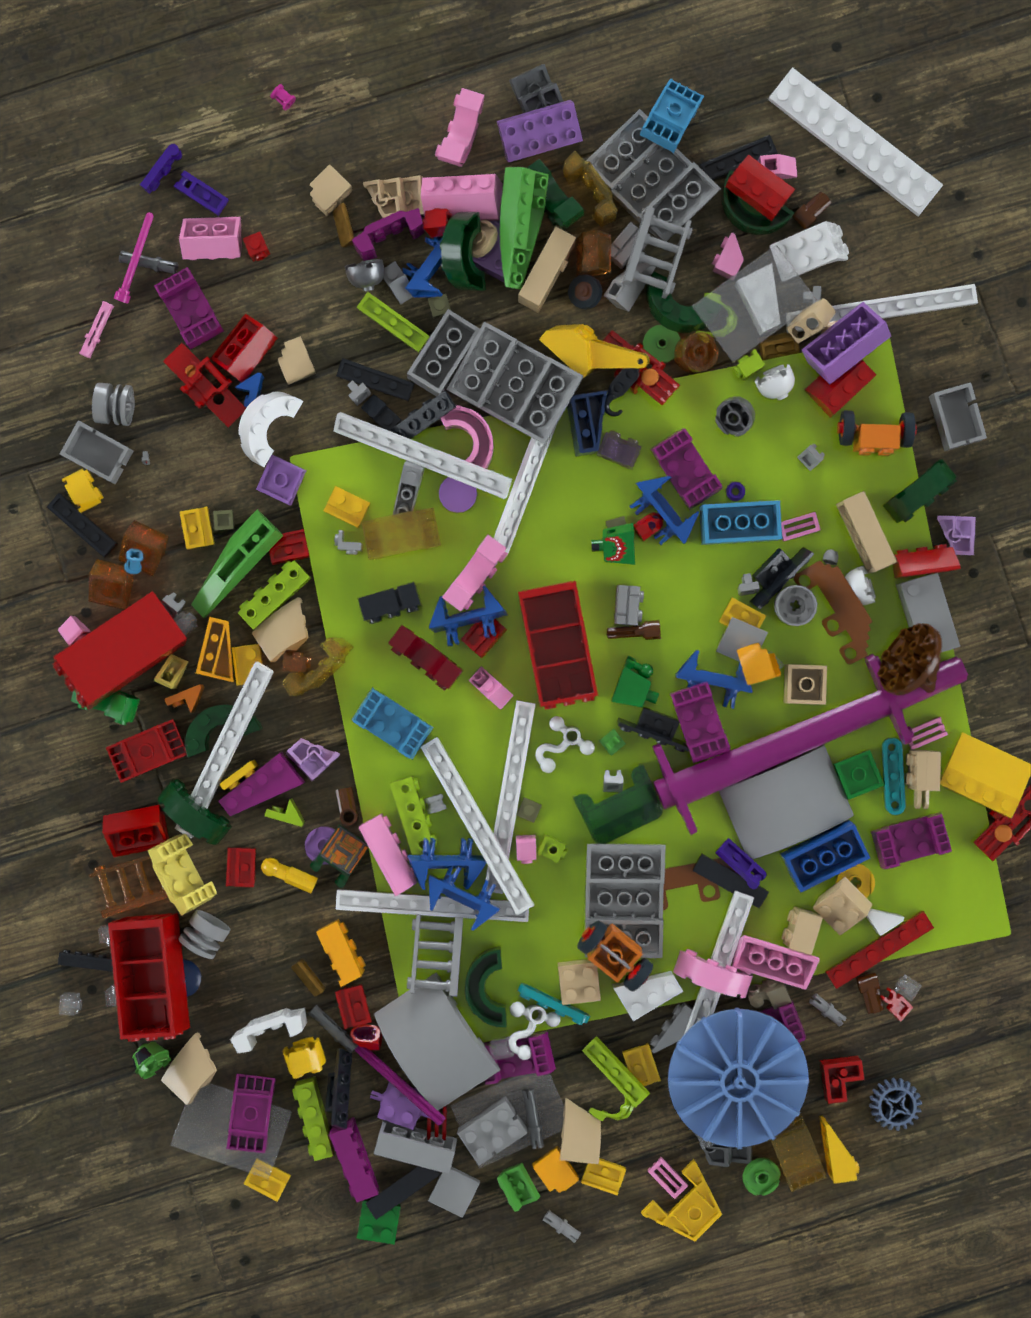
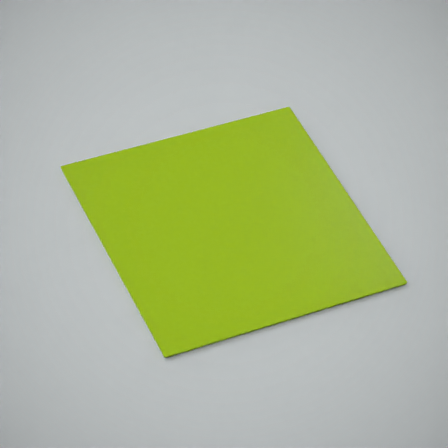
M890 338L862 359L874 371L876 376L831 418L805 391L819 374L807 363L803 352L763 360L765 367L744 381L735 374L733 368L736 366L674 378L680 386L663 405H660L640 387H638L636 395L629 388L623 396L614 399L609 405L610 409L614 412L623 411L619 416H609L604 412L599 451L595 454L575 456L566 407L556 425L509 554L502 563H497L495 568L498 570L491 579L487 577L484 582L486 588L505 609L508 616L495 618L507 631L483 658L479 657L460 640L474 624L458 627L457 634L460 644L456 645L453 640V646L451 647L447 646L446 631L434 633L429 628L439 598L443 597L451 584L464 570L486 536L489 535L494 538L531 437L492 415L482 417L491 430L494 444L492 460L487 469L512 479L508 497L503 499L476 488L477 498L470 509L461 513L451 512L442 505L439 499L440 485L448 476L425 468L410 522L392 517L405 459L362 442L290 457V463L307 470L298 489L297 497L363 823L381 813L383 816L387 815L392 824L390 826L392 833L396 832L401 841L399 843L401 850L405 849L408 855H412L390 783L413 776L414 779H418L421 790H418L420 798L423 797L425 799L443 794L442 801L447 809L428 814V804H426L424 809L425 816L429 815L432 827H429L431 835L435 834L438 845L435 846L434 855H459L461 838L466 840V844L468 838L473 839L421 747L413 760L409 759L373 733L352 722L351 719L372 687L434 727L422 746L436 737L439 738L493 833L516 701L535 704L517 812L524 797L542 806L534 823L516 815L509 854L511 865L535 905L529 908L528 922L487 920L475 930H471L476 919L463 918L457 997L453 998L458 1004L456 1007L469 1027L483 1043L509 1038L513 1033L528 1028L529 1021L525 1018V1015L514 1017L510 1013V1006L514 1002H521L525 1008L530 1005L539 1006L537 1004L538 1001L532 998L526 1000L519 996L518 988L521 983H525L561 1000L558 962L588 959L577 948L582 933L585 931L587 844L665 845V869L696 863L702 853L711 859L720 858L715 852L727 838L744 851L719 791L687 805L698 831L695 834H689L683 818L675 806L664 810L653 785V781L662 778L660 765L652 748L653 745L658 744L656 739L650 737L649 739H644L634 731H631V733L625 732L620 729L617 722L618 718L637 724L643 707L678 719L670 693L687 688V680L676 678L675 674L695 650H699L696 670H705L736 677L739 661L716 652L720 640L727 629V626L720 623L719 620L732 597L766 615L760 629L767 631L768 634L761 649L766 648L768 654H775L781 676L751 684L752 693L737 692L734 709L730 708V700L727 707L722 706L726 693L724 687L709 685L721 725L730 745V751L877 691L865 659L862 658L853 664H847L840 654V648L853 641L848 632L844 630L832 637L828 635L823 627V619L835 612L818 585L809 589L816 597V614L811 621L801 626L787 625L777 617L774 602L778 593L770 599L767 605L759 609L749 602L757 593L739 596L737 588L739 584H742L743 574L751 573L752 582H756L752 575L778 548L783 550L790 559L803 547L814 553L810 561L803 565L797 573L819 560L822 561L824 553L830 549L838 553L837 565L830 566L832 568L838 566L844 577L849 571L864 566L836 506L837 503L863 491L894 555L897 554L898 550L908 549L909 553L916 552V548L927 547L928 550H933L924 505L913 513L914 516L906 523L903 520L896 523L883 507L886 502L918 479L913 448L900 447L890 456H878V453L861 456L859 452H853V443L850 446L840 445L839 434L837 433V425L840 421L841 413L845 410L854 412L855 424L858 426L860 424L899 425L901 414L905 413ZM787 364H789L795 377V383L788 396L782 400L764 397L758 390L755 379L758 376L760 379L765 376L763 373L773 367L784 365L787 368ZM733 396L747 399L755 410V420L752 427L745 434L738 437L723 433L715 420L717 407L724 400ZM444 425L427 428L411 439L462 460H466L470 456L474 444L468 432L458 428L446 430ZM682 428L687 430L693 439L694 447L705 464L722 484L721 491L691 510L688 509L670 480L664 483L661 489L658 488L657 491L663 495L679 515L682 522L685 521V518L688 519L699 511V507L705 504L780 500L781 522L816 512L821 529L820 531L784 542L781 539L765 542L702 545L699 511V515L685 544L682 543L677 535H673L663 545L659 544L665 535L656 539L654 535L667 526V522L664 519L661 529L645 541H642L634 531L635 565L605 562L604 552H592L591 540H603V529L607 528L605 521L624 516L626 524L633 523L634 525L649 513H659L653 505H649L639 515H636L635 511L641 505L633 509L630 508V505L643 496V492L636 485L637 482L666 477L650 449ZM815 444L817 446L815 449L819 453L823 452L825 455L824 459L809 471L797 457L807 447ZM732 482H740L745 487V495L739 501H732L726 495V488ZM335 486L371 503L359 528L323 511ZM733 488L732 493L734 495H738L739 490L737 488ZM813 518L784 525V529L813 521ZM654 522L648 523L651 530L656 527ZM815 525L787 532L786 536L813 529ZM339 530H343L344 542L362 543V552H358V555H348L346 551L338 550V546H335V534H338ZM892 564L876 572L865 574V577L872 582L876 597L874 599L876 602L863 605L873 621L869 624L871 631L867 632L870 637L866 641L869 647L865 649L868 655L878 656L882 662V653L888 649L902 629L909 628L896 585L929 574L894 578ZM807 575L799 577V583L802 586L807 587L810 585L811 581ZM794 577L783 586L782 590L785 587L797 585ZM576 581L598 696L594 697V701L582 702V699L575 700L573 705L563 706V703L556 704V708L545 710L544 706L540 707L518 592ZM411 582L416 583L422 602L419 611L407 613L406 610L400 612L401 616L391 619L385 616L382 617L381 622L374 624L364 621L358 598L391 588L395 590L398 589V586ZM617 585L639 586L640 591H644L643 603L639 602V610H642V622H638V625H642L644 621L660 620L661 639L645 640L643 637L607 638V628L635 626L614 624ZM484 590L480 594L476 592L472 598L473 603L468 610L463 609L459 611L449 602L445 601L449 617L454 614L485 608ZM797 600L794 603H790L792 611L799 609L800 605L797 604ZM829 620L827 627L831 631H837L839 624L836 620ZM401 625H404L413 631L414 634L430 643L463 670L450 689L444 691L436 685L437 680L433 681L425 675L427 671L423 668L417 669L410 664L412 660L403 654L398 656L391 651L392 646L388 642ZM849 647L845 650V656L848 659H854L856 651ZM954 649L941 652L940 662L954 657ZM628 655L636 659L640 664L647 663L653 667V675L647 678V680L652 682L649 690L659 693L656 704L645 701L643 707H637L611 701ZM785 665L827 666L826 705L784 703ZM481 666L514 695L502 709H499L469 681ZM630 669L633 672L639 674V671L635 669ZM961 684L903 709L905 723L907 727L910 726L911 728L941 717L942 724H944L948 735L914 749L941 752L940 778L962 732L971 736ZM560 716L563 718L565 726H574L580 730L581 738L584 741H592L595 750L591 755H584L580 752V747L575 744L569 745L561 753L545 751L543 757L545 759H553L556 764L553 772L545 773L541 770L540 764L536 760V750L545 743L556 746L562 743L564 734L561 731L552 730L549 725L551 718ZM887 716L824 745L832 764L869 749L883 780L882 743L887 738H896L900 742L901 740L890 717ZM679 723L673 738L686 742ZM935 723L931 726L914 732L913 734L914 736H916L920 733L937 727L938 724ZM614 729L626 744L611 756L599 740ZM938 730L934 733L913 741V744L925 740L929 737H932L936 734L941 733V731ZM569 731L566 735L570 741L578 737L575 731ZM902 743L905 810L899 815L890 814L886 810L884 786L848 800L854 816L847 820L855 824L870 856V859L860 864L867 867L875 878L874 891L867 897L872 903L871 909L900 914L904 917L903 922L924 911L934 929L882 961L1009 936L1011 928L997 860L991 861L973 843L989 827L986 807L940 786V791H929L928 809H923L922 804L920 809H915L914 790L908 788V785L905 783V775L908 773L906 754H909L911 748L909 744L904 745ZM889 744L888 749L892 751L894 749V745ZM661 745L673 773L711 759L708 758L693 763L689 751L680 752L674 749L672 745ZM605 770L610 771V776H616L617 770H621L623 776L622 792H603ZM896 801L892 802V808L897 807ZM942 813L952 852L942 855L932 854L910 860L890 869L880 868L871 831L921 816ZM545 834L566 844L565 849L568 851L564 860L559 859L557 863L537 853ZM535 835L536 860H533V863L521 864V861H517L516 836ZM473 840L472 855H482ZM804 841L752 859L767 873L766 878L760 881L759 886L768 890L769 893L760 909L751 905L741 937L746 935L788 948L783 943L782 934L789 925V921H787L789 911L793 910L794 906L816 912L813 907L818 897L835 885L836 876L803 892L796 888L780 853ZM552 846L550 852L556 853L557 848ZM369 848L377 892L393 893ZM485 864L469 889H465L463 886L464 868H462L454 883L455 886L472 895L479 896L485 883L488 864ZM428 868L425 890L417 882L401 894L429 895V876L433 875L439 879H444L448 869ZM856 877L850 881L855 887L857 884H860ZM698 884L665 890L668 908L663 910L662 958L646 959L653 964L650 975L672 971L683 992L658 1007L697 999L701 986L692 983V980L688 977L684 979L676 975L673 970L680 950L686 952V949L697 952V956L705 960L711 959L733 893L718 885L719 899L703 902L700 898ZM707 885L703 889V894L708 898L715 895V888ZM493 892L490 897L493 900H508L504 892L503 894ZM382 913L398 996H401L410 990L407 989L408 977L412 976L415 940L412 920L416 919L417 915ZM421 915V921L451 923V921L455 922V917ZM866 917L842 935H839L822 919L812 956L819 958L813 975L825 973L826 970L881 937L876 933ZM420 929L419 941L450 943V941L454 940V933H450V931ZM501 946L502 969L494 971L488 976L485 982V989L492 1000L497 1003H505L507 1027H495L483 1022L471 1011L465 996V980L471 963L482 952ZM419 948L418 960L448 962V960L452 961V953H449L448 950ZM598 967L601 1001L569 1004L589 1014V1021L628 1013L612 984L617 982ZM417 968L416 980H425L437 972L441 980L446 982L451 979V972L439 969ZM628 972L623 976V978L618 983L624 982ZM753 974L750 986L753 984L760 985L763 983L762 981L768 978ZM551 1007L543 1008L546 1014L555 1011ZM537 1009L532 1012V1018L536 1019L539 1015ZM567 1015L565 1017L560 1016L558 1026L550 1027L544 1021L536 1025L534 1032L577 1023L572 1021V1017Z

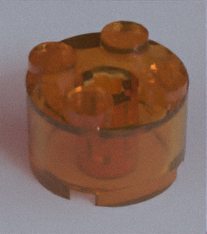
M704 332L683 336L675 347V363L682 370L689 373L708 370L714 366L719 355L714 338Z

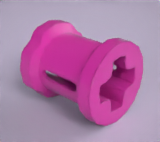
M279 84L270 95L273 100L276 99L283 106L285 111L296 100V97L294 95L291 96L282 84Z

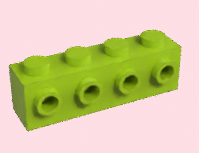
M295 560L284 564L281 568L283 571L278 576L274 574L267 581L269 584L265 588L260 587L253 594L255 597L251 601L246 600L239 606L241 610L238 614L253 630L276 612L311 579L308 573Z
M410 776L391 782L390 787L412 855H422L423 839L427 838L430 842V838L436 839L435 834L431 835L429 827H432L429 815L425 816L424 813L426 804L424 798L419 797L418 790L421 789L418 779Z
M316 1076L297 1081L293 1089V1096L299 1102L298 1114L300 1119L303 1118L304 1136L309 1139V1155L313 1156L314 1161L332 1157L335 1149L329 1136L330 1128Z

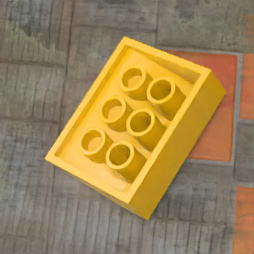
M962 732L941 775L940 786L1008 818H1012L1030 778L1031 764Z

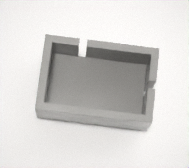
M971 382L935 392L929 396L944 451L976 443L987 438L977 403L969 407L967 404L976 399Z
M78 420L60 455L116 484L124 470L120 467L122 464L126 466L134 451Z
M504 1096L460 1126L457 1134L480 1166L493 1157L494 1151L498 1154L526 1135L527 1127L518 1113L515 1114L514 1107L507 1097Z

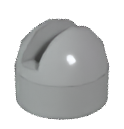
M832 549L827 550L823 555L822 561L826 564L837 565L838 553Z

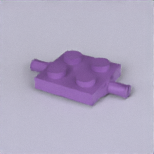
M390 1082L383 1094L374 1090L371 1092L373 1095H370V1098L380 1101V1110L377 1116L379 1119L414 1130L420 1116L429 1118ZM413 1088L419 1095H421V1093L416 1088Z

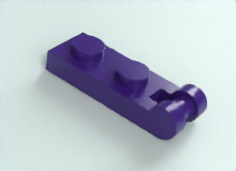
M170 144L140 183V186L147 193L150 194L152 191H155L160 185L161 178L170 172L173 162L182 158V152L176 144Z
M184 170L181 174L182 178L173 187L219 216L228 203V198ZM188 181L191 182L192 184L190 185V187L186 188L185 186L188 183Z
M729 838L715 852L747 881L751 889H757L760 881H763L767 876L765 870Z

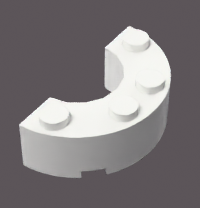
M272 392L257 397L247 406L240 420L239 435L242 443L240 445L250 460L265 467L274 452L267 442L269 425L280 416L294 418L303 403L302 400L287 393Z

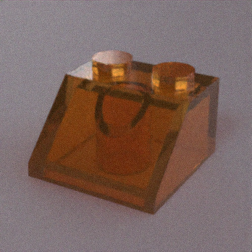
M600 230L582 232L577 238L576 277L583 274L594 276L611 273V234Z
M134 520L123 535L118 560L126 563V552L129 549H139L143 552V560L140 563L142 566L141 571L153 576L165 553L169 536Z
M96 559L89 573V602L125 610L128 606L134 574L127 573L123 565Z

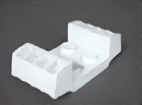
M285 1008L250 1020L247 1026L236 1031L230 1040L237 1053L252 1051L257 1043L255 1036L264 1033V1030L270 1027L272 1030L282 1027L283 1023H286L290 1037L302 1032L307 1024L305 1008L296 1010Z

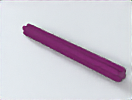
M360 1046L354 1049L356 1053L437 1125L440 1126L444 1122L445 1117L374 1053Z

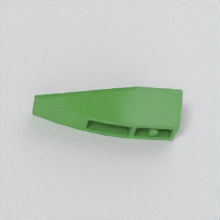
M505 167L500 212V249L505 287L519 290L522 289L543 219L549 174L524 167Z
M258 509L231 536L191 605L203 618L207 617L283 536Z

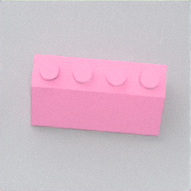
M496 174L422 178L421 201L424 216L425 211L433 210L434 208H447L452 216L459 212H479L480 221L499 220L503 183Z
M381 813L362 823L358 828L394 895L397 896L415 885L418 881L408 863V853L405 849L401 850L399 846L401 841L397 833H392L390 829L392 824L389 818Z
M744 935L740 938L732 966L739 970L806 990L818 965L819 958Z

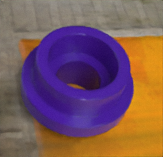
M732 482L726 488V495L732 501H739L745 495V487L740 482ZM733 488H737L739 490L738 495H734L732 493Z

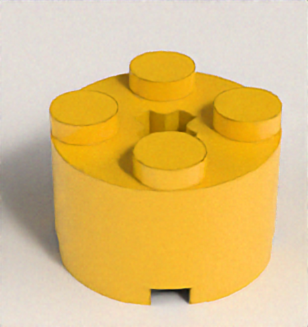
M82 468L62 479L64 483H68L64 486L74 504L81 507L78 509L80 513L102 503L101 499L104 497L99 488H94L92 484L94 478L90 471H84Z
M313 1037L293 1042V1047L288 1049V1046H286L282 1050L289 1073L294 1079L300 1078L308 1072H320L323 1069L322 1065L326 1062L318 1037L316 1040Z

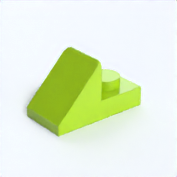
M292 798L289 800L286 812L283 811L284 808L274 805L272 808L266 809L265 817L300 827L305 823Z

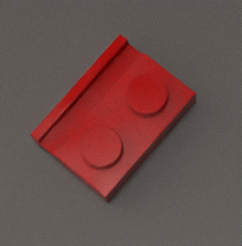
M304 529L282 533L283 536L269 550L272 565L310 557Z
M494 619L497 635L493 636L489 630L490 638H485L483 623L478 622L474 623L460 640L479 657L483 658L507 629Z
M228 847L226 886L255 887L256 848Z
M363 984L335 991L344 1029L372 1022Z

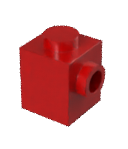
M434 208L433 210L425 211V219L422 221L423 229L426 230L430 237L443 236L446 225L453 216L447 208Z
M260 231L243 238L253 262L263 260L270 255V251Z

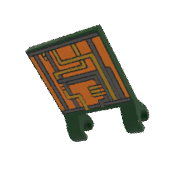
M339 824L318 856L311 862L310 868L318 872L323 862H327L342 872L334 883L339 888H343L349 876L369 849L368 844Z

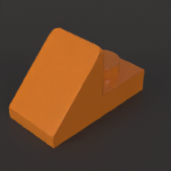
M199 684L164 700L167 706L173 705L174 708L185 704L183 700H186L190 712L194 713L205 687L203 684Z

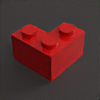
M858 1056L820 1060L824 1099L828 1104L848 1102L845 1082L864 1080L862 1060Z

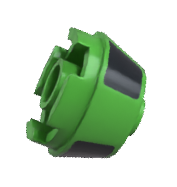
M156 1041L141 1045L132 1056L135 1072L141 1078L143 1077V1079L156 1075L155 1072L162 1066L165 1068L171 1061L169 1051Z

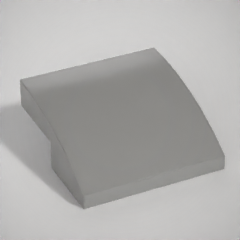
M731 617L716 652L740 661L736 650L755 643H759L760 647H762L768 632Z
M451 1167L449 1174L441 1172L428 1201L463 1218L480 1184V1180Z

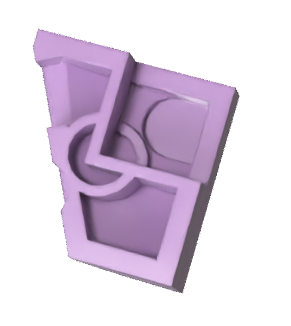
M937 516L950 547L954 548L956 555H974L976 517Z
M302 738L286 752L289 758L311 781L318 777L340 756L336 751L327 750L323 746L314 745Z

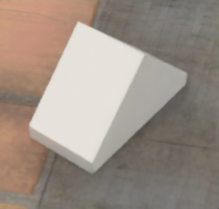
M871 908L866 916L876 933L880 936L904 921V917L900 914Z

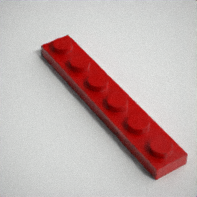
M921 911L826 970L825 973L837 989L934 929L925 912Z

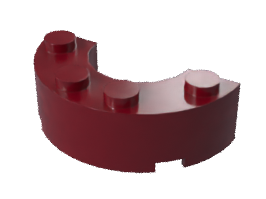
M404 625L399 627L388 642L392 646L391 651L398 656L403 654L412 660L410 664L417 669L423 668L427 671L425 675L433 681L437 680L436 685L444 691L450 689L463 672L451 659Z

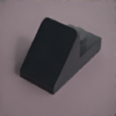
M374 394L361 407L367 415L385 430L389 431L401 422V419Z

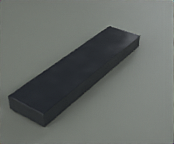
M767 135L699 165V168L714 181L728 175L730 170L735 172L748 155L758 161L760 156L777 154V150L771 136Z
M342 358L336 374L338 378L349 382L353 380L358 385L364 383L367 388L407 402L410 400L415 385L413 382Z
M58 493L48 504L47 508L104 558L118 544L83 512L80 513L78 508L61 493Z
M703 853L692 869L694 872L733 894L734 891L753 896L752 905L759 909L769 893L768 890L761 886H758L757 889H751L747 881L738 873Z
M417 1166L365 1204L377 1220L434 1180L440 1173L436 1170Z

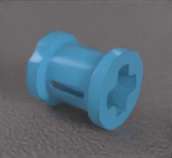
M129 549L126 552L127 562L124 564V570L129 574H138L142 569L140 563L143 560V552L139 549Z

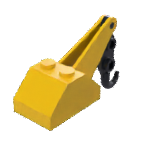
M584 324L557 325L545 331L539 339L569 368L584 377L591 374L596 368H623L611 382L605 400V412L613 417L619 416L623 411H612L609 406L614 399L623 396L639 378V369L649 364L647 354L598 340L594 330Z

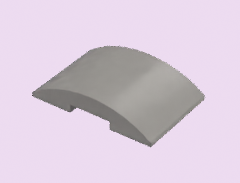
M639 109L584 163L609 194L637 222H641L644 210L647 206L655 208L653 215L656 218L682 227L721 188L694 162L691 163L678 149L673 153L640 136L648 116ZM654 225L652 227L649 226L648 229L655 237L666 242L675 234Z
M484 322L446 390L545 445L584 376Z
M825 745L812 749L719 791L742 848L751 859L765 856L804 841L854 816Z
M587 844L585 929L598 920L607 928L613 923L641 946L643 955L640 958H662L665 845Z
M437 972L425 979L427 981L443 982ZM415 988V994H411L410 990L375 1012L374 1016L385 1041L407 1077L421 1095L438 1111L499 1072L500 1068L481 1039L475 1036L456 1007L458 1004L453 997L449 996V992L442 989Z

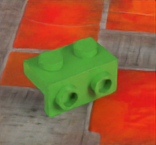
M523 1163L503 1170L497 1177L499 1186L504 1191L508 1203L512 1206L514 1212L519 1211L523 1205L537 1201L540 1198Z

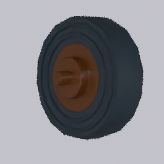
M587 274L574 278L568 289L571 303L577 308L584 310L595 307L601 300L603 293L599 280Z

